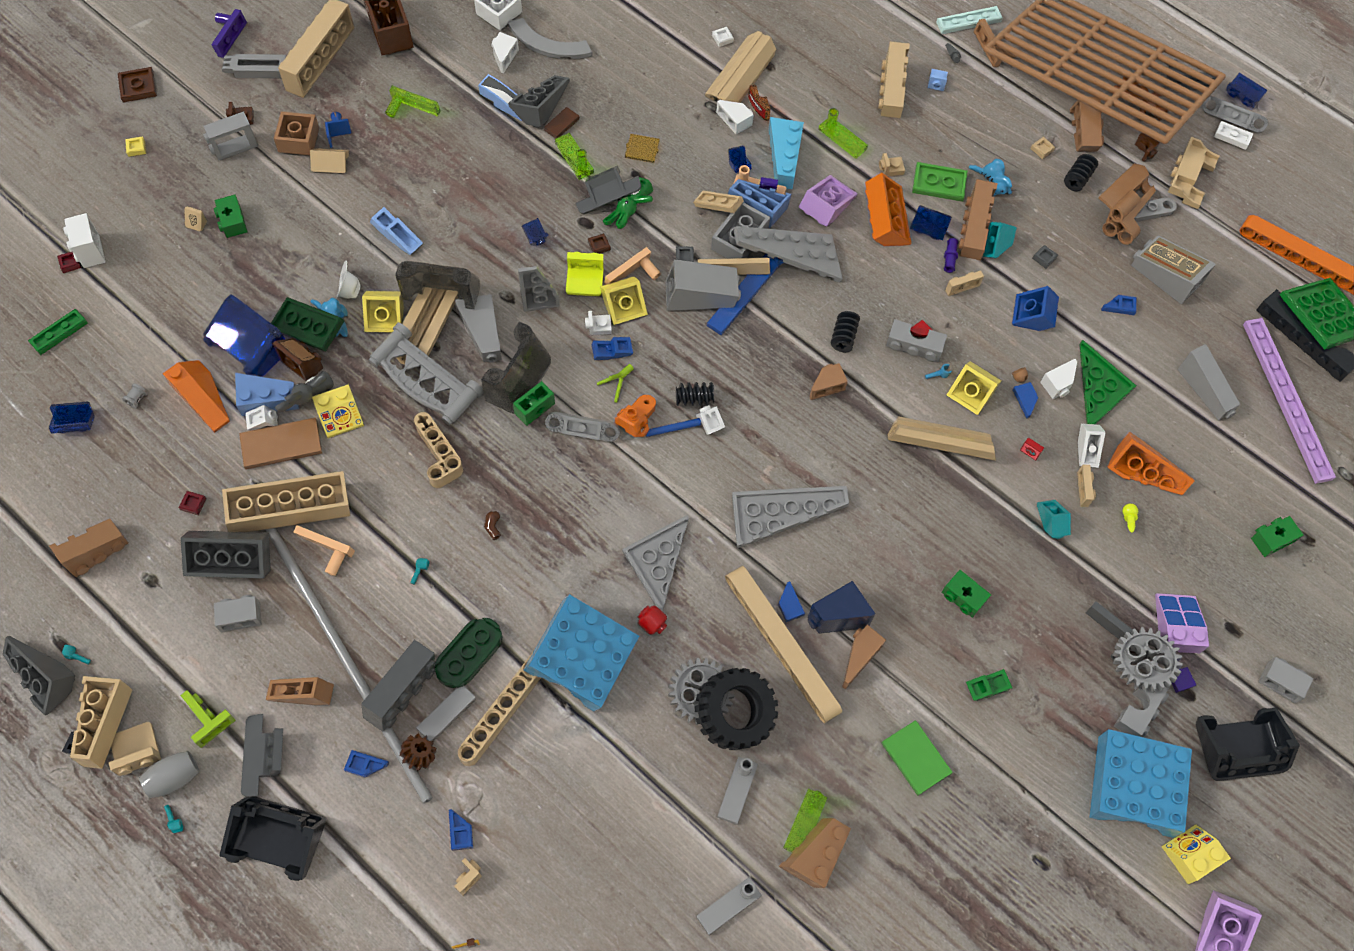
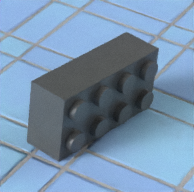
M188 531L181 537L183 576L265 578L271 571L269 533Z
M414 640L361 703L363 719L382 732L387 727L391 728L397 719L398 713L405 711L411 697L418 695L421 691L423 682L426 679H431L436 671L435 653Z

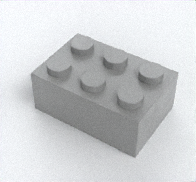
M743 202L735 213H730L713 235L711 250L727 259L747 258L752 251L736 245L735 227L769 229L770 217Z

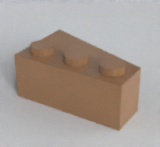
M1089 97V98H1091V99H1093V100H1095V101L1101 103V99H1099V98H1097V97ZM1077 100L1070 108V113H1074L1075 119L1072 120V126H1076V133H1074L1076 151L1097 152L1104 144L1102 112Z
M111 519L87 528V533L78 537L74 535L67 537L69 541L58 546L55 543L49 545L60 563L74 577L84 575L90 568L104 562L108 556L122 550L129 543Z
M822 818L805 837L806 839L800 846L796 847L789 858L782 862L779 867L813 888H825L851 828L835 818Z

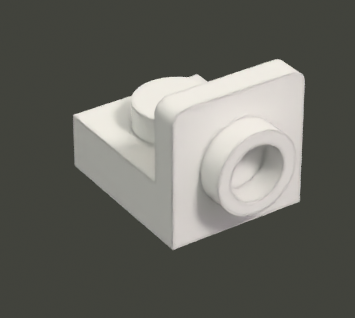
M588 311V317L585 318L586 329L589 328L590 335L612 334L610 315L592 316V311Z
M262 405L246 412L247 430L252 431L267 425L270 427L278 425L276 411Z
M710 405L699 409L700 413L696 414V417L700 418L707 435L725 427L717 406L712 408Z

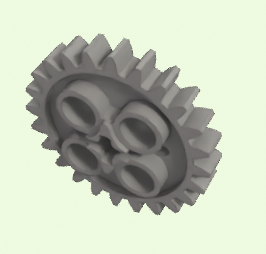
M1141 627L1138 633L1134 628L1131 634L1126 632L1124 637H1120L1119 643H1116L1114 647L1116 650L1112 656L1116 658L1113 664L1119 665L1115 671H1122L1120 678L1127 677V685L1132 682L1135 683L1134 689L1142 686L1143 692L1146 691L1147 687L1150 688L1152 693H1154L1156 687L1159 691H1162L1164 686L1169 688L1172 684L1171 682L1174 683L1177 680L1176 676L1180 675L1181 671L1179 669L1183 665V663L1178 662L1181 660L1182 655L1176 654L1179 648L1172 647L1175 641L1168 642V635L1161 637L1160 630L1154 634L1152 628L1145 632L1144 628ZM1148 645L1154 646L1156 650L1150 649ZM1129 651H1134L1137 656H1133ZM1157 663L1163 664L1165 669L1159 667ZM1138 669H1143L1146 674L1140 673Z
M697 658L695 664L690 659L687 662L688 667L682 663L680 666L681 670L676 669L674 672L678 677L672 676L670 679L675 684H669L668 686L669 689L673 690V692L668 694V697H674L670 704H677L674 712L681 710L680 718L682 719L687 715V722L689 723L692 719H695L696 725V718H699V714L695 712V706L699 704V701H696V696L700 693L699 689L704 683L708 682L711 676L721 672L723 666L721 664L715 667V660L708 664L707 658L704 659L703 663ZM691 674H698L701 681L694 682ZM732 690L727 691L722 700L721 709L725 714L729 712L726 706L731 707L733 705L729 700L735 697L734 694L730 693ZM684 692H690L693 700H685Z

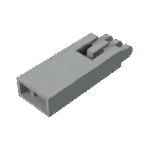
M235 54V56H224L222 72L234 73L235 78H281L278 67L284 61L286 55Z

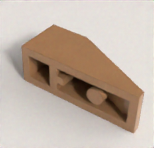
M866 625L864 629L859 628L853 635L855 639L851 646L842 686L844 689L852 683L886 642V639L869 625Z
M319 677L270 680L266 700L304 705H330L334 684Z

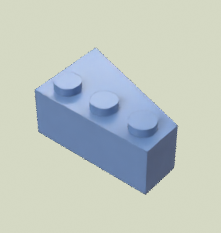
M738 179L729 188L728 194L742 196L744 203L769 216V228H771L788 209L791 194H780L775 192L776 189L770 188V190L759 188L760 185Z
M235 373L236 406L242 416H246V412L262 405L278 412L275 407L286 401L284 397L291 394L295 384L290 381ZM295 404L286 411L299 409V405Z

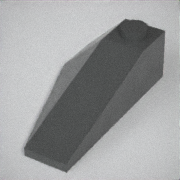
M554 75L541 82L540 87H531L528 89V93L516 95L508 105L526 125L541 127L550 118L570 79Z
M11 636L6 637L3 656L13 672H18L21 676L22 682L20 684L23 689H29L32 694L30 700L33 705L44 715H48L72 692L75 674L63 663Z

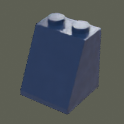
M851 581L813 603L808 615V623L819 634L857 630L859 628L864 629L866 625L870 626L876 613L855 583Z

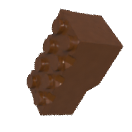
M363 0L381 56L414 48L409 23L401 0Z

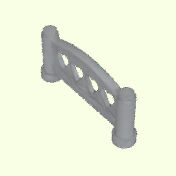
M398 322L393 327L394 331L370 355L368 361L376 368L382 366L395 384L411 398L443 414L441 419L447 425L454 424L476 398H480L483 395V388L473 380H470L466 385L460 382L408 340L412 333L406 326ZM406 355L404 369L400 370L396 365L391 364V359ZM421 366L418 381H413L411 376L405 375L407 370ZM435 378L433 392L428 393L425 388L420 387L422 381ZM450 389L447 404H442L440 400L435 399L434 395L436 393Z

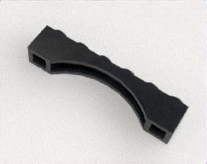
M1276 289L1260 304L1256 311L1287 336L1290 341L1301 348L1304 353L1315 360L1318 365L1329 372L1332 377L1341 382L1354 370V354L1348 349L1336 346L1324 350L1281 298V292Z

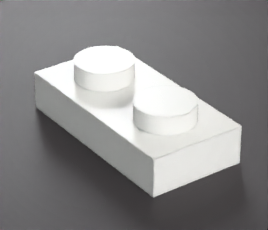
M1221 121L1214 137L1246 150L1253 133Z

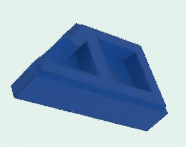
M1117 295L1113 300L1104 304L1101 311L1135 315L1137 297Z
M1031 382L1013 388V392L1026 419L1030 417L1038 399Z
M787 582L778 606L785 621L789 622L804 616L805 612L791 582Z
M351 750L344 771L365 778L387 767L389 762Z
M449 809L451 850L474 848L472 825L455 811Z

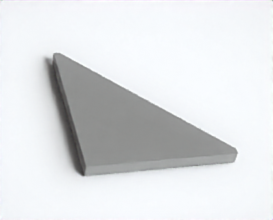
M688 515L622 549L623 554L654 605L662 612L688 524Z

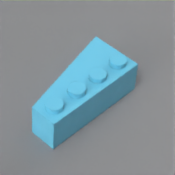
M770 117L768 131L772 150L774 179L778 180V185L787 187L786 189H793L804 122Z

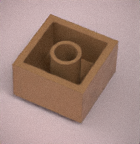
M281 112L274 136L278 152L310 155V150L315 148L319 132L316 115Z

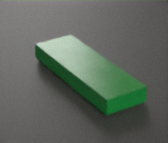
M75 308L28 341L41 356L87 325L88 322Z

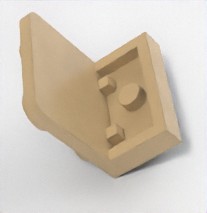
M150 722L142 723L115 734L111 745L114 760L109 762V767L118 776L130 774L134 770L151 766L161 760L153 726Z

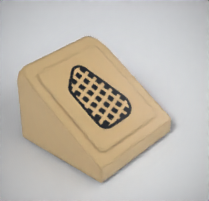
M185 207V226L202 231L207 223L203 212L191 207Z

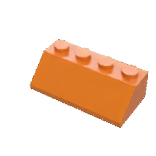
M883 173L866 181L865 192L868 198L873 239L883 246L912 244L902 186Z

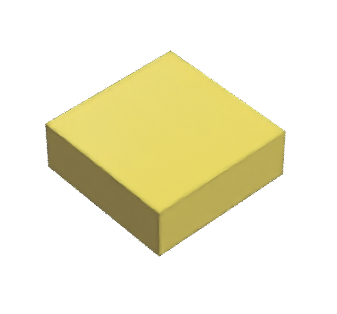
M143 136L125 139L128 157L146 154Z

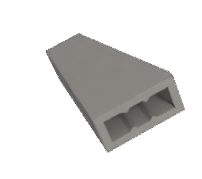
M492 294L455 299L457 312L483 362L502 360Z
M1204 344L1191 351L1178 368V371L1218 421L1224 417L1227 419L1236 414L1235 410L1240 403L1209 348Z

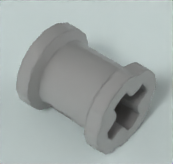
M133 383L132 389L122 400L129 406L137 408L143 396H147L148 392L140 385Z

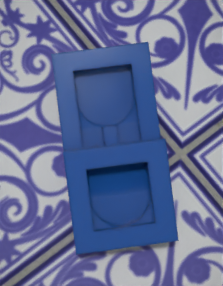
M613 337L611 341L593 340L591 344L594 360L616 359L633 354L630 337Z

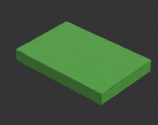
M917 162L912 193L963 202L968 171Z
M916 720L882 741V745L917 796L953 773Z

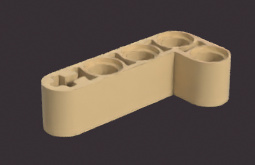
M426 412L418 413L414 418L417 432L438 461L427 470L429 482L434 488H441L462 475V462L432 417ZM434 436L437 437V438L434 439V440H431V439H430L431 437H434ZM441 451H447L445 454H440ZM452 465H458L456 468H450ZM437 474L441 475L439 478H433Z

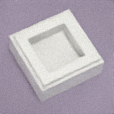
M727 27L712 31V37L718 47L734 42V37Z

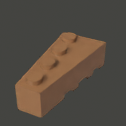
M977 179L971 196H967L965 206L968 209L964 212L963 220L965 224L962 225L960 233L963 235V238H960L958 249H961V257L981 260L985 251L988 227L992 215L990 213L995 200L993 196L998 183Z

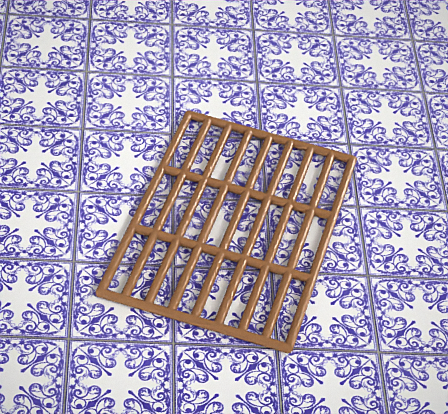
M1035 0L983 48L984 52L1163 144H1167L1226 78L1224 73L1075 0L1059 1L1100 21L1096 22L1053 0ZM1044 3V4H1046V5H1048V6H1050V7H1052V8H1054V9H1056V10H1058V11H1060V12H1062V13H1064V14H1066V15H1068V16H1070V17H1072V18H1074V19H1076V20H1078V21H1080V22H1082V23H1084V24H1086V25H1088V26H1090V27H1092V28H1091V29H1088V28H1086V27H1084V26H1082V25H1080V24H1078V23H1076V22H1074V21H1072V20H1070V19H1068V18H1066V17H1064V16H1062V15H1060V14H1058V13H1056V12H1054V11H1052V10H1050V9H1048V8L1042 6L1041 4ZM1036 10V11H1038V12H1040V13H1042V14H1044V15H1046V16H1048V17H1050V18H1052V19H1054V20H1056V21H1058V22H1060V23H1062V24H1064V25H1066V26H1068V27H1070V28H1072V29H1074V30H1076V31H1079V32H1081V33H1083V34H1085V35L1082 37V36H1080V35H1078V34H1076V33H1074V32H1072V31H1070V30H1068V29H1066V28H1064V27H1062V26H1060V25H1058V24H1056V23H1054V22H1052V21H1050V20H1048V19H1046V18H1044V17H1042V16H1040V15L1034 13L1033 11ZM1028 17V18H1030V19H1032V20H1034V21H1036V22H1038V23H1040V24H1042V25H1044V26H1046V27H1048V28H1050V29H1052V30H1054V31H1056V32H1058V33H1060V34H1063V35H1065V36H1067V37H1069V38H1071V39L1077 41V43L1074 44V43H1072V42H1070V41H1068V40H1066V39H1064V38H1062V37H1060V36H1058V35H1056V34H1054V33H1052V32H1050V31H1048V30H1046V29H1044V28H1042V27H1040V26H1038V25H1036V24H1034V23H1032V22L1026 20L1025 18ZM1020 24V25H1022V26H1024V27H1026V28H1028V29H1030V30H1032V31H1034V32H1036V33H1038V34H1040V35H1042V36H1044V37H1046V38H1048V39H1050V40H1052V41H1054V42H1056V43H1058V44H1060V45H1062V46H1064V47H1066V48H1068V49H1070V50H1069V51H1066V50H1064V49H1062V48H1060V47H1058V46H1056V45H1054V44H1052V43H1050V42H1048V41H1046V40H1044V39H1042V38H1040V37H1038V36H1036V35H1034V34H1032V33H1030V32H1028V31H1026V30H1024V29L1018 27L1017 25ZM1105 24H1108V25H1110V26H1112V27H1114V28H1116V29H1118V30H1120V31H1122V32H1124V33H1126V34H1128V35H1130V36H1132V37H1134V38H1137V39H1139V40H1141V41H1143V42H1145V43H1147V44H1149V45H1151V46L1157 48V50L1155 51V50H1153V49H1151V48H1149V47H1147V46H1145V45H1143V44H1141V43H1139V42H1137V41H1135V40H1133V39H1131V38H1129V37H1127V36H1125V35H1122V34H1120V33H1118V32H1116V31H1114V30H1112V29H1110V28H1108V27H1106V26H1104V25H1105ZM1012 31L1062 57L1059 59L1009 33ZM1100 31L1104 34H1107L1149 55L1150 57L1147 58L1107 37L1098 34L1097 32ZM1004 38L1054 65L1050 66L1001 40ZM1093 38L1143 64L1139 65L1107 48H1104L1090 41L1089 39ZM1085 45V46H1087V47H1089V48H1091V49H1093V50H1095V51H1097V52H1099V53H1101V54H1103V55H1105V56H1107V57H1109V58H1111V59H1113V60H1115V61H1117V62H1119V63H1121V64H1123V65H1125V66H1127V67H1129V68L1135 70V72L1132 73V72H1130V71H1128V70H1126V69H1124V68H1122V67H1120V66H1118V65H1116V64H1114V63H1112V62H1110V61H1108V60H1106V59H1104V58H1102V57H1100V56H1098V55H1096V54H1094V53H1092V52H1090V51H1088V50L1082 48V46ZM997 46L1011 53L1012 55L1046 71V73L1042 74L1041 72L995 50L993 47ZM1165 52L1185 63H1188L1216 77V79L1214 80L1180 62H1177L1163 55L1162 53ZM1078 53L1128 78V80L1125 81L1074 54ZM1157 59V60H1159V61H1161V62H1163V63H1165V64H1167V65H1169V66H1171V67H1173V68H1175V69H1178V70H1180V71H1182V72H1184V73H1186V74H1188V75H1190V76H1192V77H1194V78H1196V79H1198V80H1200V81H1202V82H1204V83H1206V84H1208V85H1210V86H1209V87H1206V86H1204V85H1202V84H1200V83H1198V82H1196V81H1194V80H1192V79H1190V78H1188V77H1186V76H1183V75H1181V74H1179V73H1177V72H1175V71H1173V70H1171V69H1169V68H1167V67H1165V66H1163V65H1161V64L1155 62V60ZM1070 60L1121 87L1118 89L1067 63V61ZM1151 67L1203 94L1199 95L1147 68ZM1063 68L1081 77L1082 79L1112 93L1113 95L1109 96L1069 76L1068 74L1060 71L1059 69ZM1143 74L1195 100V103H1192L1140 76ZM1054 75L1060 78L1061 80L1105 101V103L1103 105L1050 77ZM1136 82V83H1138V84H1140V85H1142V86H1144V87H1146V88H1148V89H1150V90H1152V91H1154V92H1156V93H1158V94H1160V95H1162V96H1164V97H1166V98H1168V99H1170V100H1172V101H1174V102H1176V103H1178V104H1180V105H1182V106L1188 108V110L1185 111V110H1183V109H1181V108H1179V107H1177V106H1175V105H1173V104H1171V103H1169V102H1167V101H1165V100H1163V99H1161V98H1159V97H1157V96H1155V95H1153V94H1151V93H1149V92H1147V91H1145V90H1143V89H1141V88H1139V87L1133 85V83ZM1126 90H1129V91H1131V92H1133V93H1135V94H1137V95H1139V96H1141V97H1143V98H1145V99H1147V100H1149V101H1151V102H1153V103H1155V104H1157V105H1159V106H1161V107H1163V108H1165V109H1167V110H1169V111H1171V112H1173V113H1175V114L1181 116V118L1178 119V118H1176V117H1174V116H1172V115H1170V114H1168V113H1166V112H1164V111H1162V110H1160V109H1158V108H1156V107H1154V106H1152V105H1150V104H1148V103H1146V102H1144V101H1142V100H1140V99H1138V98H1136V97H1134V96H1132V95L1126 93L1125 91H1126ZM1122 98L1152 113L1153 115L1173 124L1174 126L1170 127L1132 108L1131 106L1119 101L1118 99ZM1114 106L1158 128L1159 130L1167 134L1164 136L1132 120L1131 118L1111 109L1110 107Z

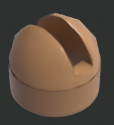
M1026 367L1012 372L1013 378L1017 382L1022 383L1028 379Z

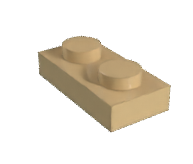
M978 271L975 273L970 272L959 278L954 277L948 282L945 291L948 296L978 287L981 285L984 275L982 271Z
M1083 464L1077 472L1080 507H1089L1096 497L1095 489L1092 486L1094 473L1091 472L1090 465Z

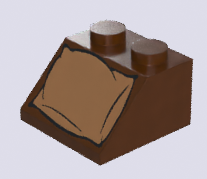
M291 338L273 343L280 361L304 381L315 377L323 369L321 357L316 352H310L303 342H298Z

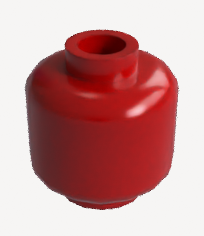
M647 605L637 616L639 618L638 625L649 635H653L656 632L660 634L667 627L665 624L667 615L655 605L650 607Z

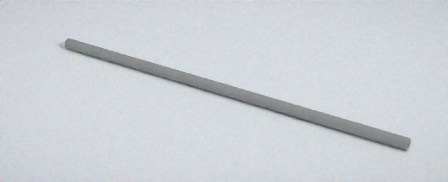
M276 528L265 529L363 700H365L371 692L282 537ZM387 727L382 732L420 799L423 803H427L433 797L415 766L409 769V763L402 764L403 757L399 756L402 744L392 727Z

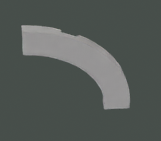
M524 18L508 22V26L514 36L522 41L527 48L539 54L561 59V57L579 59L592 56V51L586 40L580 42L554 41L532 30Z

